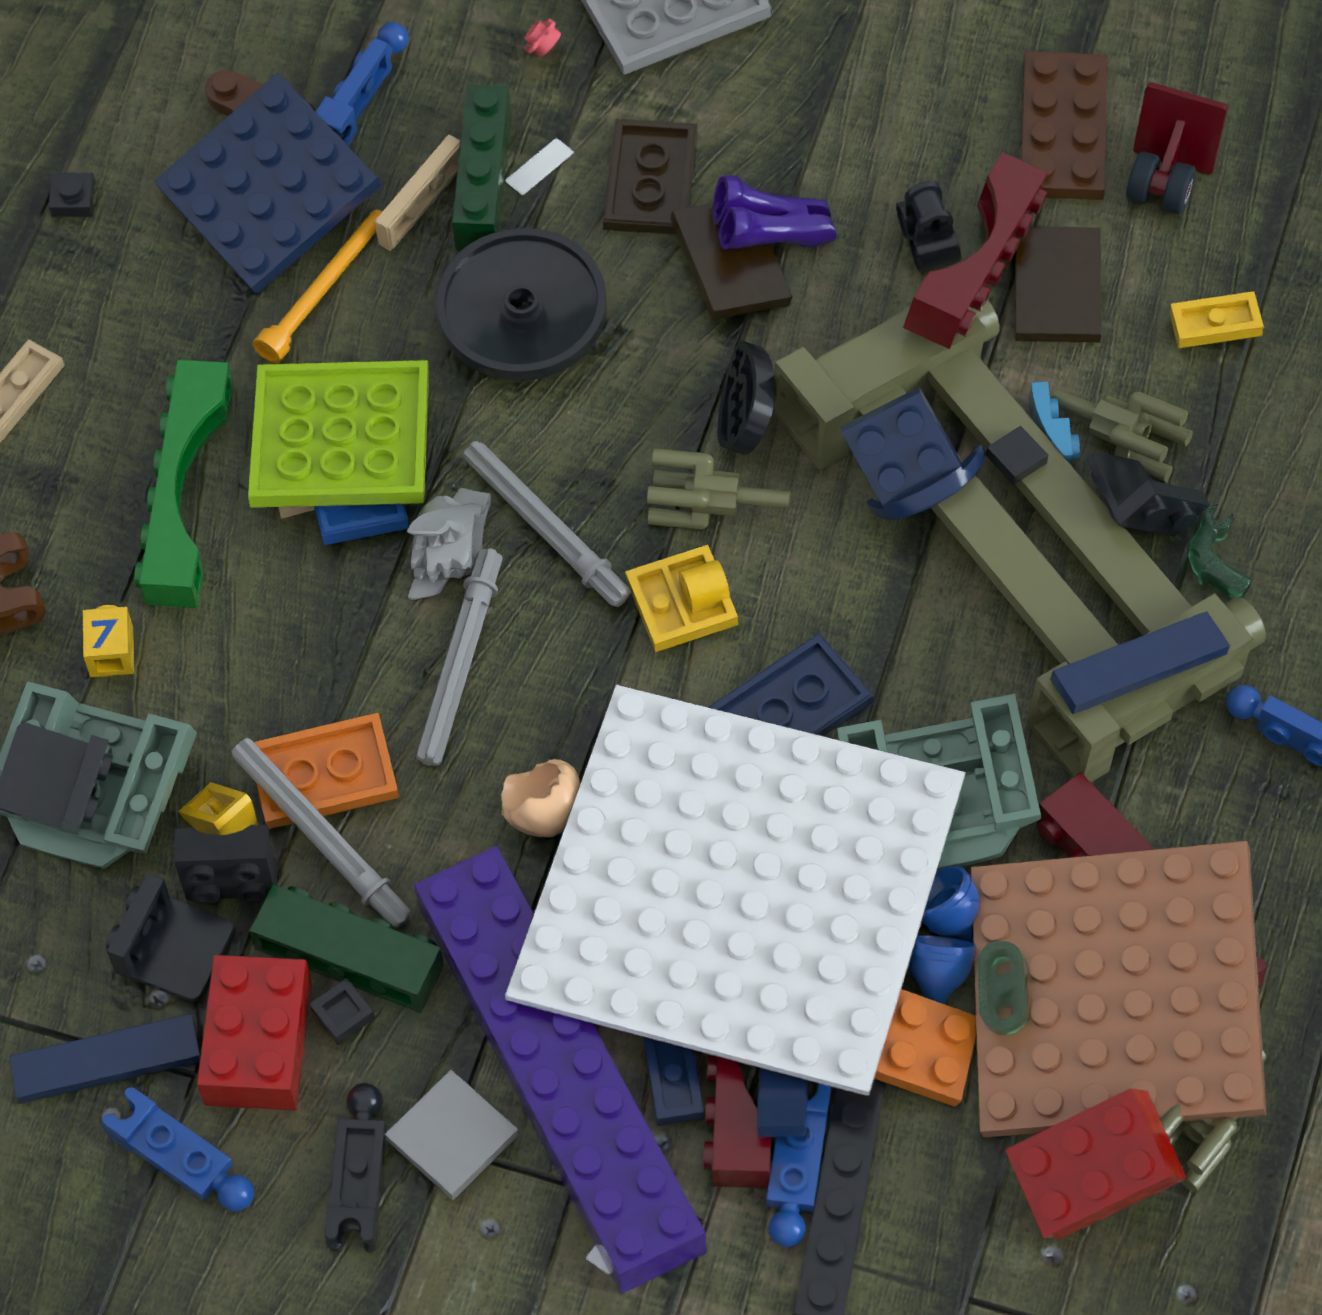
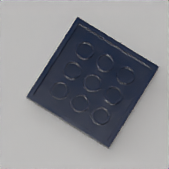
M279 73L273 76L154 181L159 189L256 295L382 185L378 177Z

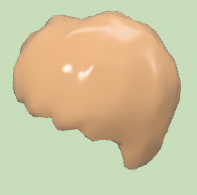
M552 759L546 763L537 764L532 771L508 775L503 783V791L501 792V814L510 825L527 835L553 838L557 834L564 832L581 785L577 771L565 761Z

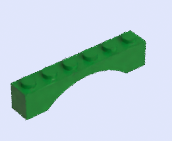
M177 360L175 376L168 377L166 397L167 401H170L169 412H163L160 420L161 438H164L163 448L156 449L154 455V473L158 475L156 486L149 487L147 498L148 511L151 512L150 524H143L141 532V548L145 550L143 562L136 563L134 575L135 587L141 588L145 605L198 608L204 570L198 548L187 534L181 520V496L187 472L197 453L208 439L228 422L233 381L227 362Z

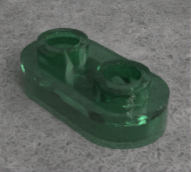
M1004 940L994 941L982 949L977 959L979 1012L990 1031L998 1035H1011L1021 1030L1029 1017L1027 965L1023 954L1015 944ZM1003 963L1011 964V968L1006 974L996 973L999 965ZM1003 1008H1013V1013L1009 1018L1001 1019L998 1017L999 1012Z

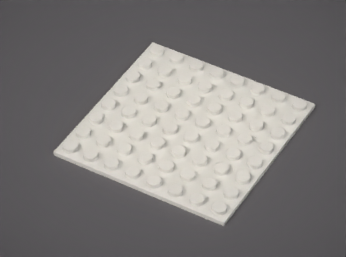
M616 685L505 998L508 1001L869 1096L966 772Z

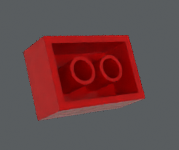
M214 955L197 1082L204 1106L297 1111L312 986L306 960Z
M1130 1088L1005 1149L1043 1238L1062 1239L1187 1179L1148 1091Z

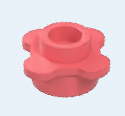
M550 18L544 23L538 20L524 37L527 41L524 50L529 54L534 52L540 58L548 53L561 35V32L554 27L556 23Z

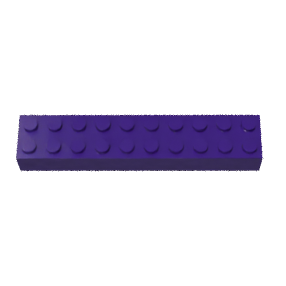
M495 846L415 883L418 907L620 1293L623 1294L707 1253L706 1233L593 1023L506 1000L505 995L534 914L498 847Z

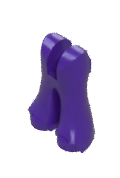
M733 175L720 176L717 182L713 199V216L715 225H721L718 238L724 250L783 242L796 243L803 247H817L818 245L831 243L836 239L835 226L830 218L831 212L826 200L766 193L748 186L739 177Z

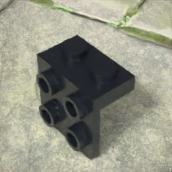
M1097 451L1092 452L1087 457V462L1092 470V479L1101 488L1109 504V513L1120 526L1175 536L1181 530L1192 526L1197 521V516L1210 506L1203 491L1154 481L1152 475L1138 460Z
M29 723L20 724L16 729L0 776V810L78 835L82 822L89 824L92 822L99 798L91 796L96 779L106 780L113 759V755L105 753L109 740L91 735L88 743Z
M147 873L141 886L136 885L130 892L126 903L127 913L122 923L115 925L108 935L106 950L113 969L118 975L189 1002H197L203 996L211 980L214 955L224 954L234 934L233 924L226 918L170 898L164 879Z

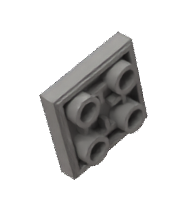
M450 1070L385 1134V1137L396 1150L454 1200L519 1136L518 1128L456 1073Z

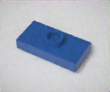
M404 504L314 506L323 545L409 528Z

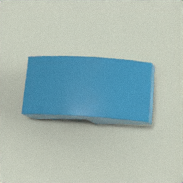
M1031 382L1029 399L1031 419L1072 466V461L1080 459L1078 434L1071 435L1069 418H1059L1058 399L1050 398L1048 382Z

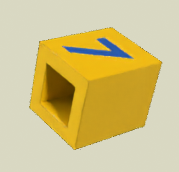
M102 605L96 609L83 610V657L90 678L134 674L133 625L127 607Z

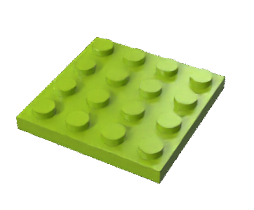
M428 360L257 365L248 491L250 508L424 503L429 389Z

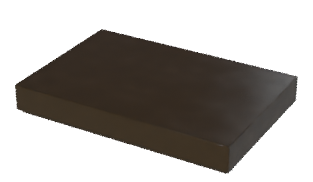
M615 119L603 214V230L676 234L670 217L674 209L690 206L698 124Z
M713 203L674 209L672 211L671 222L711 320L790 305L792 294L771 244L724 250L718 238L721 225H715Z
M1030 226L1024 238L1016 236V238L1020 239V242L1015 251V341L1101 342L1100 228Z

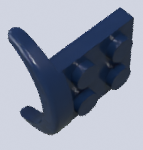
M920 387L841 426L843 437L880 500L871 498L866 503L873 514L887 520L912 516L949 498L962 489L975 476L986 454L983 446L978 445L961 462Z

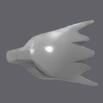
M460 488L453 499L449 496L439 495L423 507L418 514V518L411 523L407 530V533L414 535L410 565L414 569L415 579L408 595L409 600L437 595L441 593L450 578L461 579L465 575H471L477 552L482 549L484 525L491 505V493Z

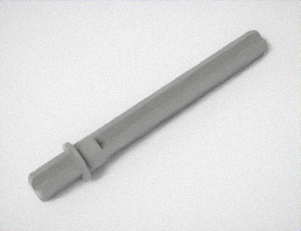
M478 441L470 443L469 447L463 452L464 460L582 577V584L586 588H594L610 605L615 607L623 605L630 597L631 590L611 570V562L608 559H600L486 445Z
M492 548L480 549L477 552L471 575L463 583L466 592L416 753L417 760L423 762L426 766H439L442 763L491 598L495 597L498 592V587L495 583L501 567L502 555Z
M245 738L240 741L231 751L233 758L348 880L362 897L361 903L363 906L370 904L395 929L406 923L411 916L410 909L389 888L391 881L387 877L382 879L251 739Z

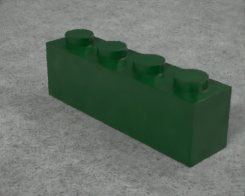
M467 85L452 220L456 251H462L481 237L500 231L512 117L509 86Z
M273 884L250 929L255 950L276 958L306 960L308 969L312 972L338 982L347 978L359 990L422 1013L444 967L441 948L432 939L421 934H413L411 937L398 932L390 923L379 918H372L369 921L356 916L351 909L337 902H330L329 905L314 900L308 892L294 886L285 889Z

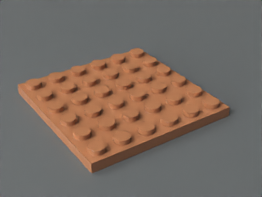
M1247 841L971 867V876L976 884L980 901L978 915L973 923L974 944H976L974 966L980 1133L983 1137L1040 1133L1130 1088L1148 1091L1159 1118L1177 1104L1181 1106L1179 1116L1184 1117L1182 1122L1222 1117L1236 1118L1266 1115L1250 848Z

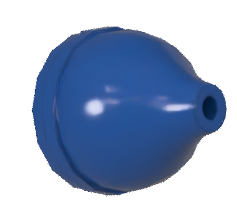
M950 866L936 872L921 924L935 934L954 936L962 940L971 941L974 939L973 923L978 915L980 901L976 884L963 867Z
M917 935L908 970L925 998L945 1005L949 996L969 976L973 961L975 960L976 944L951 937Z

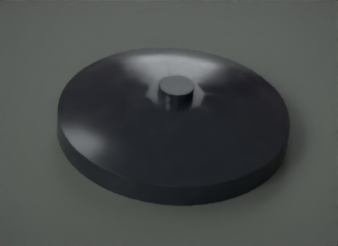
M514 228L481 237L469 244L453 258L440 279L436 296V309L439 327L444 340L452 352L465 364L476 371L495 378L533 380L561 372L575 364L588 353L596 343L604 327L607 299L601 271L592 257L582 247L570 239L550 231L534 228Z

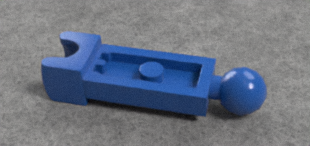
M389 22L379 29L377 39L373 38L367 49L360 51L356 56L353 70L347 79L337 84L333 98L331 99L326 96L316 110V113L347 146H349L358 132L356 121L392 69L390 56L402 52L407 47L409 34L400 23Z
M1246 684L1237 685L1229 691L1226 697V707L1233 717L1241 720L1252 717L1258 719L1257 730L1263 732L1268 740L1278 745H1287L1303 753L1305 758L1311 763L1322 766V722L1271 695L1265 703L1262 702L1258 691L1252 686Z
M820 1083L817 1094L814 1098L808 1099L806 1136L776 1137L767 1193V1206L780 1208V1211L770 1219L768 1233L777 1245L784 1248L793 1247L804 1238L806 1225L803 1218L799 1215V1211L814 1213L831 1100V1086Z
M130 1087L125 1090V1096L129 1100L130 1109L134 1112L130 1118L122 1120L111 1114L103 1116L102 1127L111 1139L128 1151H133L203 1202L214 1189L217 1191L219 1203L227 1210L233 1212L242 1211L250 1206L254 1197L253 1184L242 1175H226L233 1166L231 1158L156 1107L155 1102L135 1088Z

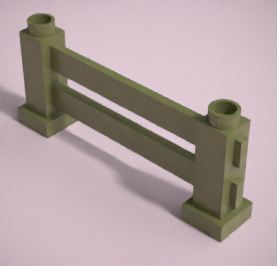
M988 299L981 312L973 309L972 312L976 313V317L966 337L959 334L950 349L904 329L903 325L910 309L908 307L886 319L884 323L860 336L857 335L817 357L816 360L803 346L776 361L774 371L775 403L772 413L820 471L848 455L849 445L841 433L842 425L920 387L923 393L934 388L986 450L989 445L1020 425L1049 455L1047 464L1015 485L1142 635L1149 634L1205 611L1209 613L1230 644L1226 655L1072 714L1050 680L1053 670L1118 646V644L976 475L958 492L931 507L1060 663V665L1036 679L1027 724L1071 778L1081 772L1090 782H1093L1108 773L1117 746L1124 742L1130 745L1170 721L1173 712L1195 699L1201 702L1241 678L1250 650L1265 641L1266 632L1259 614L1242 597H1234L1228 602L1223 603L1214 593L1196 605L1191 606L1129 532L1114 521L1105 504L981 361L983 343L997 336L1000 330L998 317Z

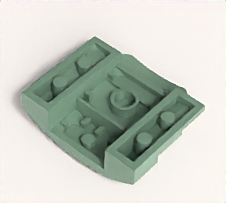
M27 681L0 752V776L16 729L22 723H29L88 743L91 735L109 740L105 753L113 755V759L106 780L96 779L91 796L99 798L92 822L91 824L82 822L78 835L0 810V815L8 818L19 843L36 851L103 869L129 851L147 853L160 814L165 811L177 775L183 773L197 732L190 724L149 713L145 721L81 704L66 691Z
M1015 694L970 702L973 718L884 735L881 720L837 728L839 741L966 772L937 871L945 867H963L1002 857L1019 828L1041 819Z

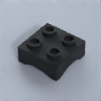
M251 825L242 831L228 835H210L198 832L192 828H175L174 863L186 900H193L201 904H211L219 901V899L239 898L246 902H258L267 897L273 884L277 885V860L272 854L267 825Z

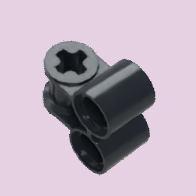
M926 181L914 185L905 193V200L896 203V212L902 233L906 239H909L911 254L918 272L922 273L960 262L961 251L953 229L954 220L951 213L945 210L939 183Z

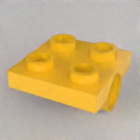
M708 545L625 571L627 584L655 652L738 625V615L730 598L725 573L720 562L714 560Z

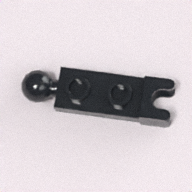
M364 1082L356 1084L347 1095V1108L354 1115V1119L338 1118L330 1203L327 1210L325 1230L326 1245L332 1251L340 1249L344 1234L351 1230L361 1233L366 1252L372 1253L375 1251L377 1244L378 1212L387 1127L384 1120H372L382 1108V1093L375 1085Z

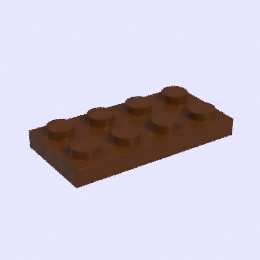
M1025 51L1021 161L1048 172L1042 189L1048 191L1046 198L1104 200L1108 54Z

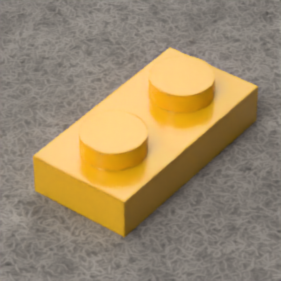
M1254 291L1170 304L1169 314L1178 348L1258 337L1263 334L1264 326Z

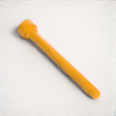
M379 209L373 210L279 324L271 325L270 328H263L257 335L252 345L263 359L270 363L278 364L289 352L290 336L376 233L375 220L383 211Z

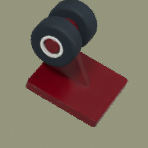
M1149 82L1145 88L1133 151L1138 156L1129 176L1126 198L1130 201L1145 204L1150 195L1155 194L1163 197L1162 209L1164 211L1177 215L1182 214L1193 188L1196 171L1211 175L1215 169L1228 105ZM1160 160L1163 161L1161 169H1159Z

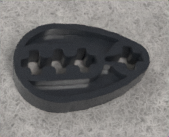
M741 341L732 353L725 376L718 414L717 437L722 448L746 455L753 451L761 441L770 422L775 403V376L770 356L765 349L752 343Z

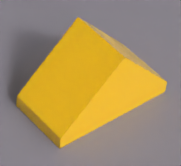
M212 782L178 811L183 819L195 830L210 835H228L242 831L251 825H258L252 800L247 793Z

